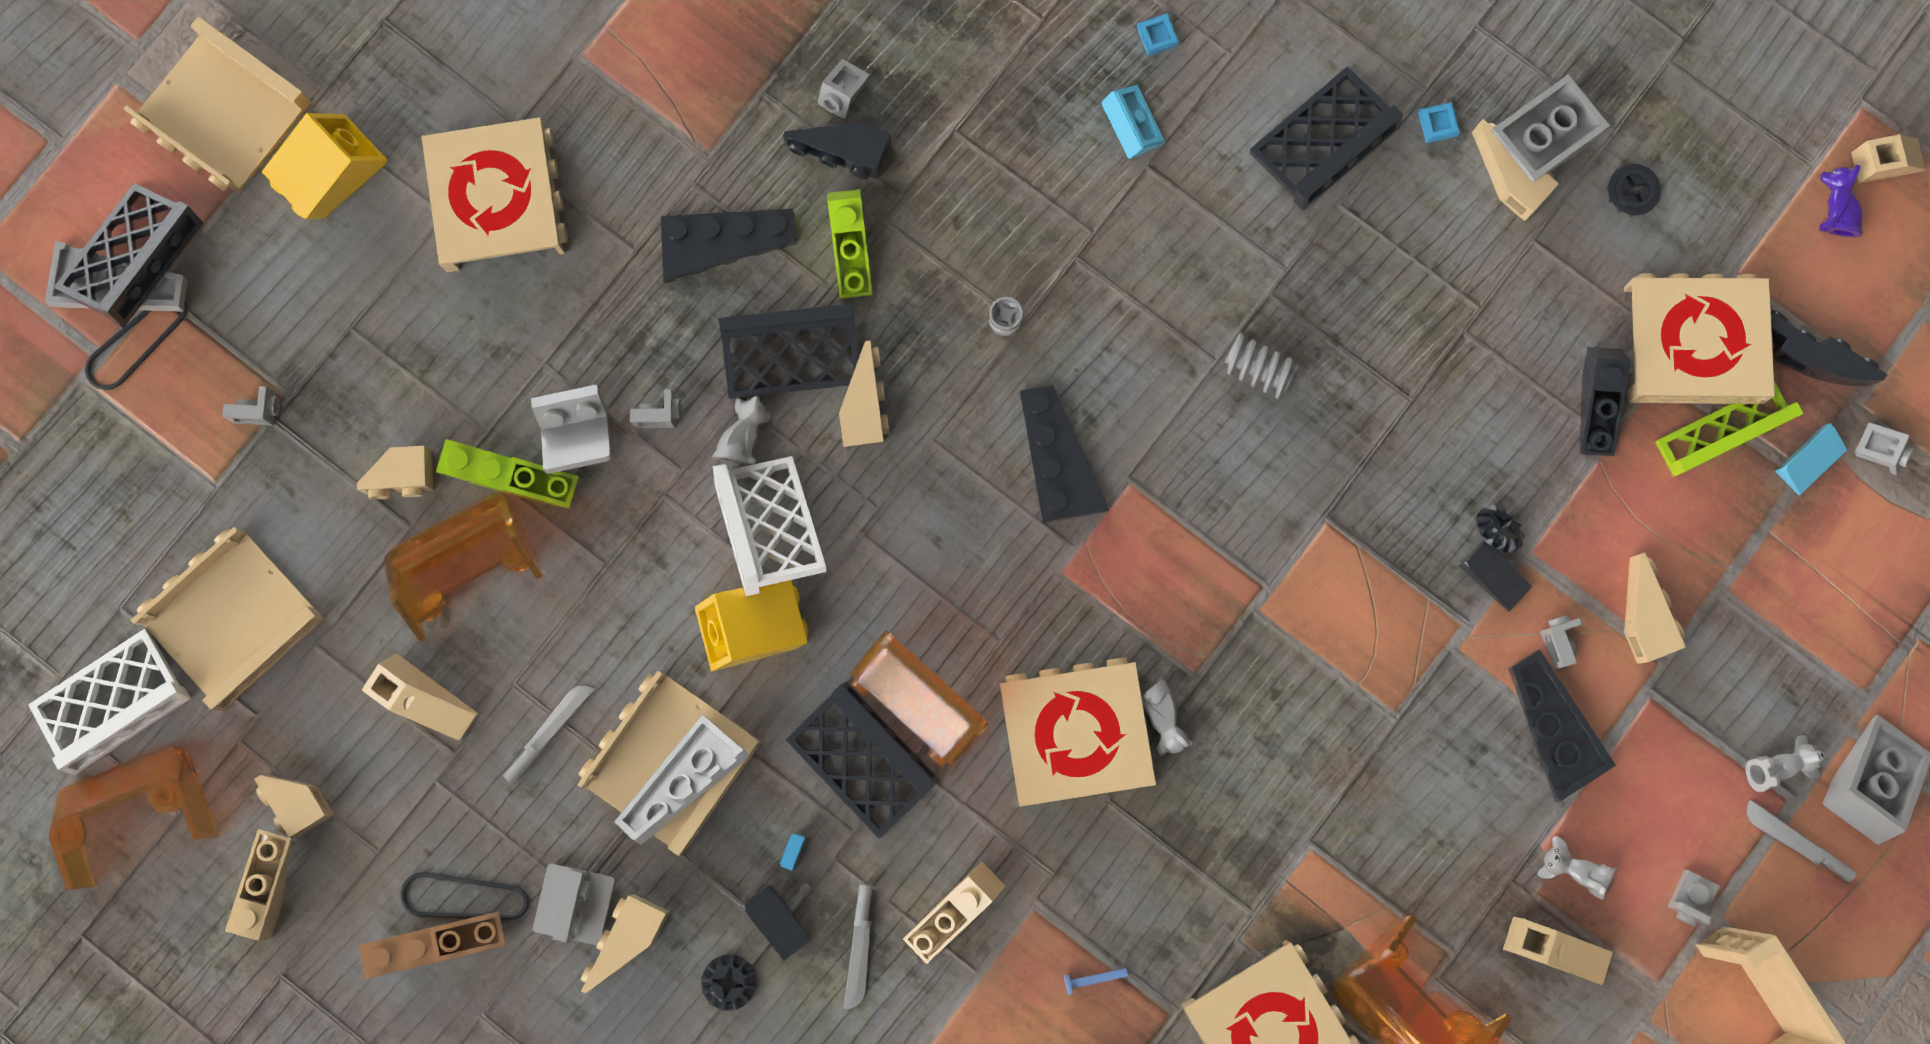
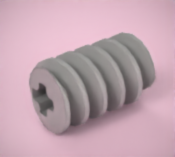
M1240 333L1224 364H1228L1227 374L1231 375L1239 369L1240 381L1251 375L1252 387L1263 381V393L1265 394L1275 387V399L1278 400L1287 390L1299 364L1292 370V359L1289 357L1280 364V353L1277 351L1268 358V347L1265 345L1256 352V341L1253 339L1244 346V335Z

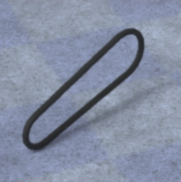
M186 300L180 316L115 383L100 385L95 382L90 372L91 364L99 354L144 318L151 310L141 312L92 353L85 366V374L89 383L101 390H111L121 385L185 318L188 311Z
M429 872L415 873L408 877L403 883L400 892L401 902L405 910L411 915L418 917L469 919L486 915L419 912L412 909L406 901V890L413 880L421 877L519 892L524 899L521 911L513 915L499 914L500 920L518 919L525 914L529 906L528 895L521 887Z

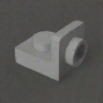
M841 59L822 82L818 104L827 111L845 119L849 115L852 102L868 84L870 74Z
M260 386L258 404L252 400L237 399L236 404L223 405L222 417L234 424L273 426L274 416H277L279 413L280 401L278 396H276V392L268 387Z
M664 389V408H660L658 404L645 403L640 404L639 409H630V423L635 429L675 428V419L681 417L680 398H675L672 389Z
M1869 422L1855 454L1857 457L1890 468V473L1897 475L1901 466L1907 467L1910 463L1914 448L1910 447V435Z
M1565 615L1548 621L1550 628L1541 630L1540 633L1553 668H1563L1577 663L1575 655H1577L1575 643L1570 636L1566 635L1565 630L1582 625L1581 618L1570 621L1569 616Z
M1684 870L1667 907L1678 912L1676 915L1677 919L1696 927L1697 922L1710 924L1712 918L1707 916V913L1720 886L1689 870Z

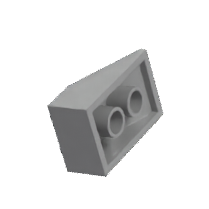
M1568 74L1495 126L1491 132L1528 178L1535 182L1596 141L1610 125Z
M1876 715L1872 718L1832 778L1822 804L1877 845L1896 837L1907 830L1930 765V752L1882 717Z

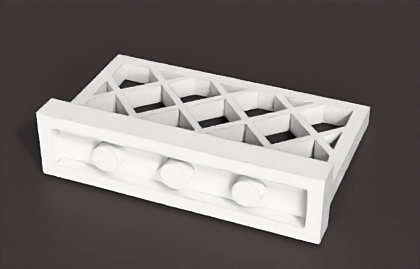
M792 456L730 470L727 469L726 464L713 466L715 489L746 596L759 594V587L826 572L825 561ZM788 468L790 476L784 484L769 478L774 471ZM750 477L758 482L750 492L738 486L737 479ZM764 484L778 491L771 502L757 495ZM784 495L798 501L792 512L778 506ZM751 502L766 508L759 519L746 514V509ZM772 512L787 518L780 529L765 523ZM793 522L806 528V532L800 540L786 533ZM760 529L774 536L767 547L755 542L753 539ZM780 540L795 546L788 558L773 551ZM804 550L814 555L816 563L801 565L794 560L799 552ZM768 557L783 564L779 571L763 574L762 565Z
M143 629L28 704L55 754L52 760L57 769L76 775L190 700L191 697L186 688L179 685L151 633L147 629ZM145 642L148 648L145 662L131 661L134 648ZM112 662L120 664L115 682L101 680L107 665ZM129 665L143 668L138 686L124 684ZM151 670L161 671L166 682L154 690L147 689L146 685ZM83 681L91 683L86 702L72 699L76 686ZM100 684L113 687L108 706L95 703ZM122 689L136 691L132 705L125 709L117 708ZM54 700L62 702L57 721L48 719L42 709ZM71 704L84 706L79 725L65 723ZM93 708L107 710L103 724L96 728L87 727ZM63 728L77 729L74 742L68 747L63 748L60 743Z

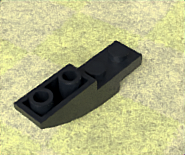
M1770 310L1772 343L1775 345L1772 350L1773 359L1782 365L1817 380L1846 386L1870 387L1885 380L1887 374L1879 369L1880 367L1875 361L1859 356L1851 350V346L1846 341L1830 336L1817 343L1816 338L1811 333L1802 329L1798 330L1788 323V319L1782 313Z

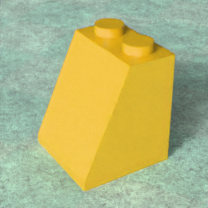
M306 113L263 169L262 173L269 179L271 187L292 204V209L297 215L305 219H317L328 216L380 170L388 160L345 114Z
M791 580L759 587V594L750 596L745 595L744 588L715 593L695 606L711 672L791 651L808 643L807 623L801 618L798 607L800 603L799 592L792 585Z

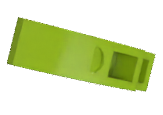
M448 439L445 440L436 473L468 481L474 485L567 509L570 508L579 477L563 471L546 474L542 465L515 457H506Z

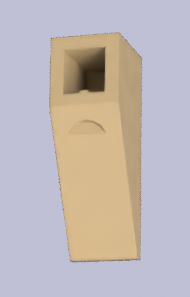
M1482 119L1472 134L1499 200L1525 221L1559 183L1554 179L1551 171L1535 182H1532L1491 132L1497 125L1487 123Z
M865 341L839 412L843 447L884 442L883 435L890 434L887 414L881 415L879 401H885L883 381H876L874 368L881 367L878 347L872 348L871 341Z
M1645 552L1630 557L1624 634L1637 664L1647 663L1686 648L1683 642L1685 639L1684 630L1678 621H1674L1669 609L1671 608V600L1667 592L1663 589L1661 590L1656 579L1658 576L1656 565L1651 558H1647Z
M397 653L377 665L362 689L363 692L389 711L456 740L462 739L478 715L476 711Z
M258 829L225 929L226 932L257 941L272 938L283 903L292 838Z
M981 861L903 940L927 964L988 907L1006 886Z
M635 894L628 895L626 900L621 898L612 917L616 918L611 932L605 930L597 944L596 949L601 952L596 962L590 961L583 972L581 981L585 982L581 992L586 994L592 991L655 944L670 911Z
M1513 917L1503 950L1600 985L1604 983L1613 954L1609 950L1518 917Z

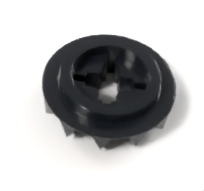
M1628 164L1620 167L1610 176L1611 178L1606 190H1608L1609 202L1613 203L1617 208V213L1623 212L1629 214L1630 217L1645 215L1657 205L1661 196V185L1655 173L1649 168L1640 164ZM1629 183L1632 187L1644 186L1637 194L1638 199L1634 195H1623L1629 188Z
M1490 504L1477 513L1476 524L1478 530L1490 546L1507 554L1515 553L1523 546L1522 541L1525 535L1520 531L1522 525L1515 522L1513 515L1507 514L1505 508H1497Z
M733 954L719 956L713 959L703 972L701 977L702 993L710 1005L722 1011L738 1010L745 1006L755 993L757 985L755 971L751 964L740 956ZM730 968H732L733 980L737 981L738 984H743V987H732L730 993L725 997L724 986L719 984V982H715L714 979L725 978Z

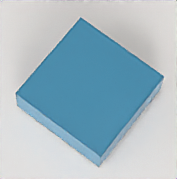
M1168 13L1137 24V30L1148 57L1179 46L1180 42Z
M1452 102L1419 110L1418 115L1426 144L1458 137L1460 134Z
M797 833L791 834L780 862L781 867L795 870L807 837Z

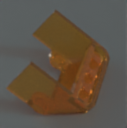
M502 493L491 494L403 541L389 550L384 557L391 602L419 642L426 640L423 622L433 620L442 613V608L445 605L444 595L503 564L507 571L521 572L529 567L536 579L543 576L536 552L513 508Z
M885 631L876 640L850 673L854 678L850 684L865 698L871 693L932 748L927 754L942 768L946 763L953 768L990 726L977 711L888 631Z
M177 746L163 747L65 786L58 792L54 804L49 840L67 891L89 889L96 886L82 847L87 837L83 818L142 794H147L151 806L158 812L171 813L182 809L193 840H209L219 837L192 759L185 749Z
M1413 915L1379 936L1341 974L1333 985V994L1338 1002L1379 1044H1497L1512 1019L1506 1013L1484 1026L1476 1016L1467 1011L1459 1010L1447 1016L1400 967L1405 963L1409 955L1408 948L1402 940L1416 922V918Z

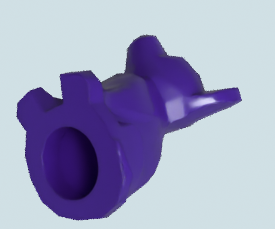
M1856 164L1852 170L1847 167H1838L1832 172H1822L1820 180L1830 188L1831 194L1827 200L1828 219L1823 224H1820V231L1851 238L1862 236V211L1859 202L1851 190L1859 174L1860 165Z

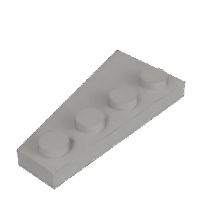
M55 241L45 303L49 307L88 308L53 288L83 248L77 249L68 246L66 243ZM97 253L91 258L92 263L107 259L106 256ZM130 263L117 265L116 275H122ZM108 268L93 273L94 283L109 279ZM167 271L138 310L183 312L187 279L183 275ZM85 276L76 278L69 288L74 290L86 286ZM110 288L95 292L96 302L100 303Z
M702 714L614 822L632 840L642 845L750 755Z

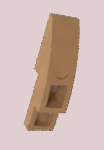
M498 911L359 944L358 946L365 979L506 946Z

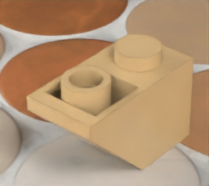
M1899 134L1868 140L1851 152L1854 166L1856 164L1860 165V171L1857 176L1859 184L1926 170L1918 138Z
M425 446L389 448L357 482V490L368 494L369 499L389 498V493L402 492L403 497L423 496V491H433L432 451Z
M259 775L254 779L259 786L256 792L260 800L266 806L270 805L276 815L273 820L277 829L283 835L287 834L289 838L300 837L335 815L316 785L271 775Z

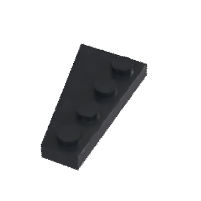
M793 208L661 216L664 283L676 281V278L686 275H696L705 272L706 269L722 264L724 266L732 264L745 257L758 256L796 244Z
M1054 386L1021 390L1020 398L1042 523L1109 512Z
M1540 649L1508 668L1555 802L1564 800L1616 766Z

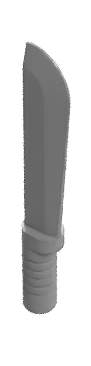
M589 686L572 688L532 739L524 746L526 750L504 773L503 777L514 784L528 766L541 754L540 752L590 697L594 689Z
M1749 801L1747 815L1754 826L1810 859L1814 864H1822L1847 883H1850L1856 877L1857 872L1823 848L1818 847L1757 803Z
M859 885L844 1009L856 1007L865 996L869 934L872 922L868 920L873 890L872 885Z

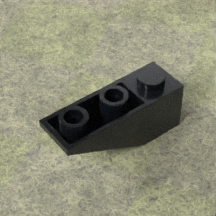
M860 122L784 131L783 134L785 146H788L790 152L802 157H806L807 154L818 157L819 162L831 168H837L838 165L850 169L849 172L852 175L861 179H868V177L878 179L891 146L890 133Z
M1587 347L1582 375L1580 454L1615 455L1631 359L1621 349Z

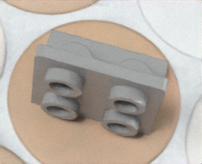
M597 384L531 398V407L541 429L543 468L546 474L606 462L612 459L608 411Z

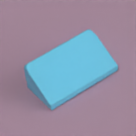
M1138 85L1114 90L1102 101V106L1129 159L1165 143Z
M1829 423L1819 428L1775 472L1798 495H1801L1847 451V448L1835 427Z

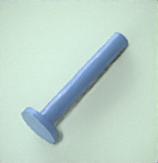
M1123 968L1072 980L1066 974L1064 975V981L1068 995H1072L1073 988L1128 977L1127 969Z

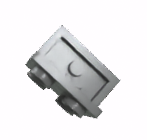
M548 864L533 931L553 936L552 940L569 942L573 940L597 945L604 932L615 878L557 864Z

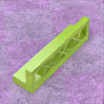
M1774 383L1775 396L1772 400L1778 409L1777 412L1769 415L1757 411L1758 404H1751L1750 408L1743 406L1745 404H1730L1655 441L1673 477L1804 413L1798 402L1788 406L1777 384ZM1737 410L1748 414L1744 428L1738 429L1727 425L1731 411ZM1723 416L1721 423L1714 421L1715 419ZM1754 416L1761 418L1753 423ZM1707 424L1719 428L1715 442L1710 444L1698 439L1702 425ZM1694 430V431H1693V434H1692V437L1687 436V435H1684V434H1686V433H1688V432ZM1725 431L1732 433L1723 438ZM1674 439L1690 443L1686 456L1677 461L1667 444ZM1696 445H1697V446H1700V447H1703V448H1701V449H1699V450H1697V451L1694 452V449H1695V446H1696Z

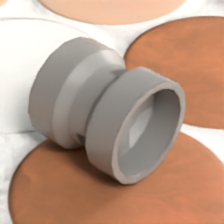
M1001 297L992 303L989 312V324L994 333L1000 336H1010L1019 330L1023 313L1019 302L1011 297Z

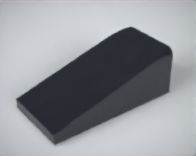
M1485 540L1481 541L1459 565L1467 575L1508 612L1532 588L1499 551L1490 546Z
M771 884L741 906L783 961L812 940Z

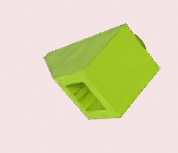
M861 190L830 192L827 196L839 297L842 299L873 295Z

